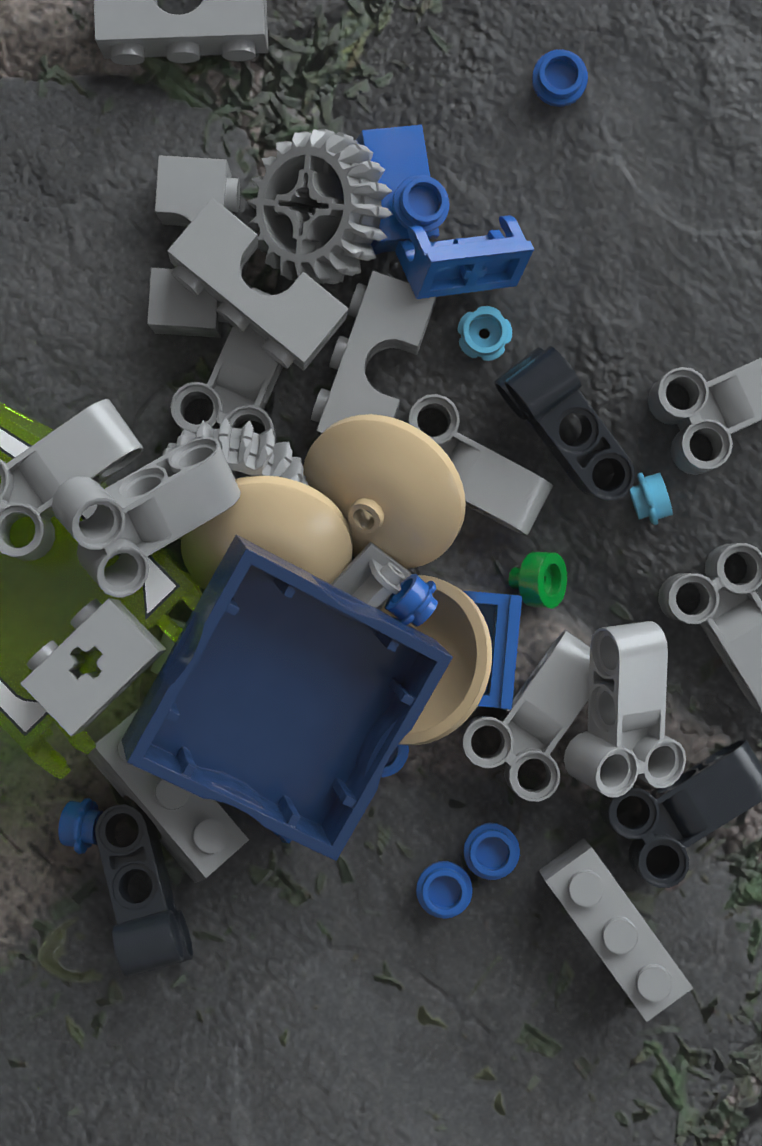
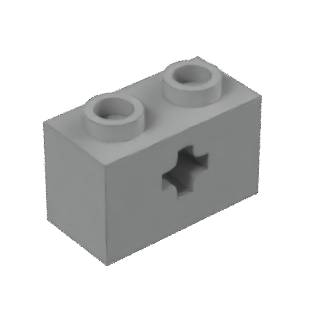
M108 598L103 604L97 599L92 600L71 620L70 624L76 630L62 644L58 646L53 640L50 641L26 664L32 672L20 684L70 736L81 733L167 650L118 599ZM82 650L85 652L99 650L103 654L96 663L101 670L100 674L97 672L83 674L79 670L85 663L84 657L80 654Z

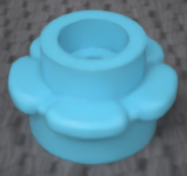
M481 306L474 312H467L458 324L457 330L461 334L459 345L462 351L471 358L482 357L485 361L495 360L504 353L505 344H508L512 338L510 322L504 319L498 309L491 306ZM487 329L490 336L487 339H482L479 336L480 330Z
M642 472L638 473L639 485L633 486L629 490L638 519L649 517L650 522L653 525H657L658 519L673 515L665 483L660 472L644 477Z

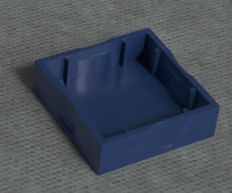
M236 534L121 740L126 761L201 798L234 806L252 816L265 828L337 861L375 795L389 757L401 740L412 730L453 656L434 638L409 625L402 624L398 619Z

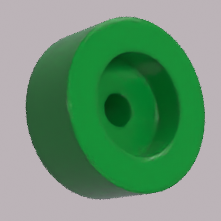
M531 552L525 557L521 567L511 569L509 585L512 589L520 591L522 600L527 606L553 609L561 603L566 592L567 570L565 562L558 553Z

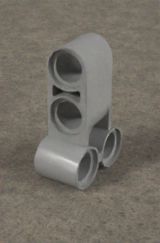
M254 287L252 288V290L256 293L270 296V294L264 291H261ZM249 326L243 332L232 327L207 384L200 382L187 383L174 394L170 406L172 417L182 431L185 429L196 434L197 428L201 424L188 423L185 420L184 414L190 402L202 398L213 403L212 416L206 421L213 429H219L220 424L225 418L228 419L232 428H238L245 421H257L265 427V431L272 428L276 443V432L273 422L267 412L264 411V408L283 366L261 348L266 340Z
M762 358L708 382L694 369L680 367L672 369L653 384L648 395V405L651 413L664 424H677L680 430L674 437L670 450L672 460L680 470L687 474L698 475L718 468L727 461L731 454L733 445L731 434L762 420ZM668 384H679L686 389L690 398L689 406L686 410L676 409L667 401L666 388ZM695 433L704 435L711 442L712 456L707 462L698 460L690 451V438Z
M432 394L418 399L412 406L406 423L420 430L417 417L421 411L428 408L438 409L445 415L448 424L446 432L431 438L445 451L458 471L463 484L466 506L517 533L527 536L553 485L535 473L458 433L457 429L460 423L459 412L455 404L447 397Z
M104 399L90 405L8 463L0 459L1 553L23 561H34L43 557L51 549L55 540V529L50 519L54 517L52 502L58 487L66 480L77 476L89 477L98 484H101L127 466L143 451L142 445L109 399ZM30 517L35 524V536L27 546L16 548L10 539L11 527L18 519Z
M202 437L177 447L105 489L89 477L77 476L68 479L55 492L52 509L54 516L79 543L77 557L81 566L106 594L113 597H126L139 590L148 578L149 564L147 556L228 510L238 501L241 492L218 440L212 437ZM97 504L93 515L88 519L79 521L83 511ZM121 553L119 559L112 566L105 568L109 559Z
M748 543L724 544L716 547L708 555L705 562L706 576L691 573H678L670 576L659 590L658 602L662 612L669 619L680 623L701 625L747 700L758 713L762 714V601L755 591L762 585V552L757 547ZM733 553L741 555L747 565L745 577L737 584L731 583L724 573L726 559ZM689 582L698 589L700 603L693 612L685 614L678 608L676 594L683 584Z
M645 621L602 627L597 629L591 638L588 731L578 734L570 741L565 750L564 764L570 776L607 797H619L626 794L633 787L637 778L655 788H666L673 785L680 778L685 768L686 755L684 748L679 742L665 736L668 648L664 632L655 622Z
M565 629L554 641L514 697L512 709H506L499 720L487 715L471 718L464 724L460 732L459 744L463 754L473 764L482 768H494L506 762L504 777L507 785L514 793L527 801L539 802L549 798L556 791L560 783V770L557 762L550 756V753L588 701L590 647ZM485 725L494 726L501 737L498 750L493 755L487 757L476 755L471 746L473 733ZM529 759H539L546 769L543 783L534 789L521 787L517 779L520 765Z

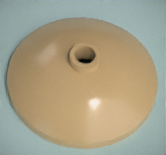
M373 414L356 415L332 424L315 440L309 449L303 465V475L306 476L308 486L328 497L346 518L352 535L353 557L356 558L372 542L404 568H415L428 564L447 551L460 532L464 521L466 502L459 473L445 451L431 437L418 428L388 416Z
M248 476L235 479L241 492L238 501L225 512L181 537V552L185 566L193 579L204 590L236 534L329 584L352 561L353 543L351 530L339 508L318 490L301 482L277 476Z
M426 575L418 576L426 583L433 581L436 584V591L432 595L438 601V605L423 624L418 627L413 626L411 623L408 625L434 638L453 658L412 730L398 745L410 746L431 743L456 730L478 706L486 690L491 673V637L480 609L458 587L444 580ZM385 605L380 609V611L394 617L385 609Z

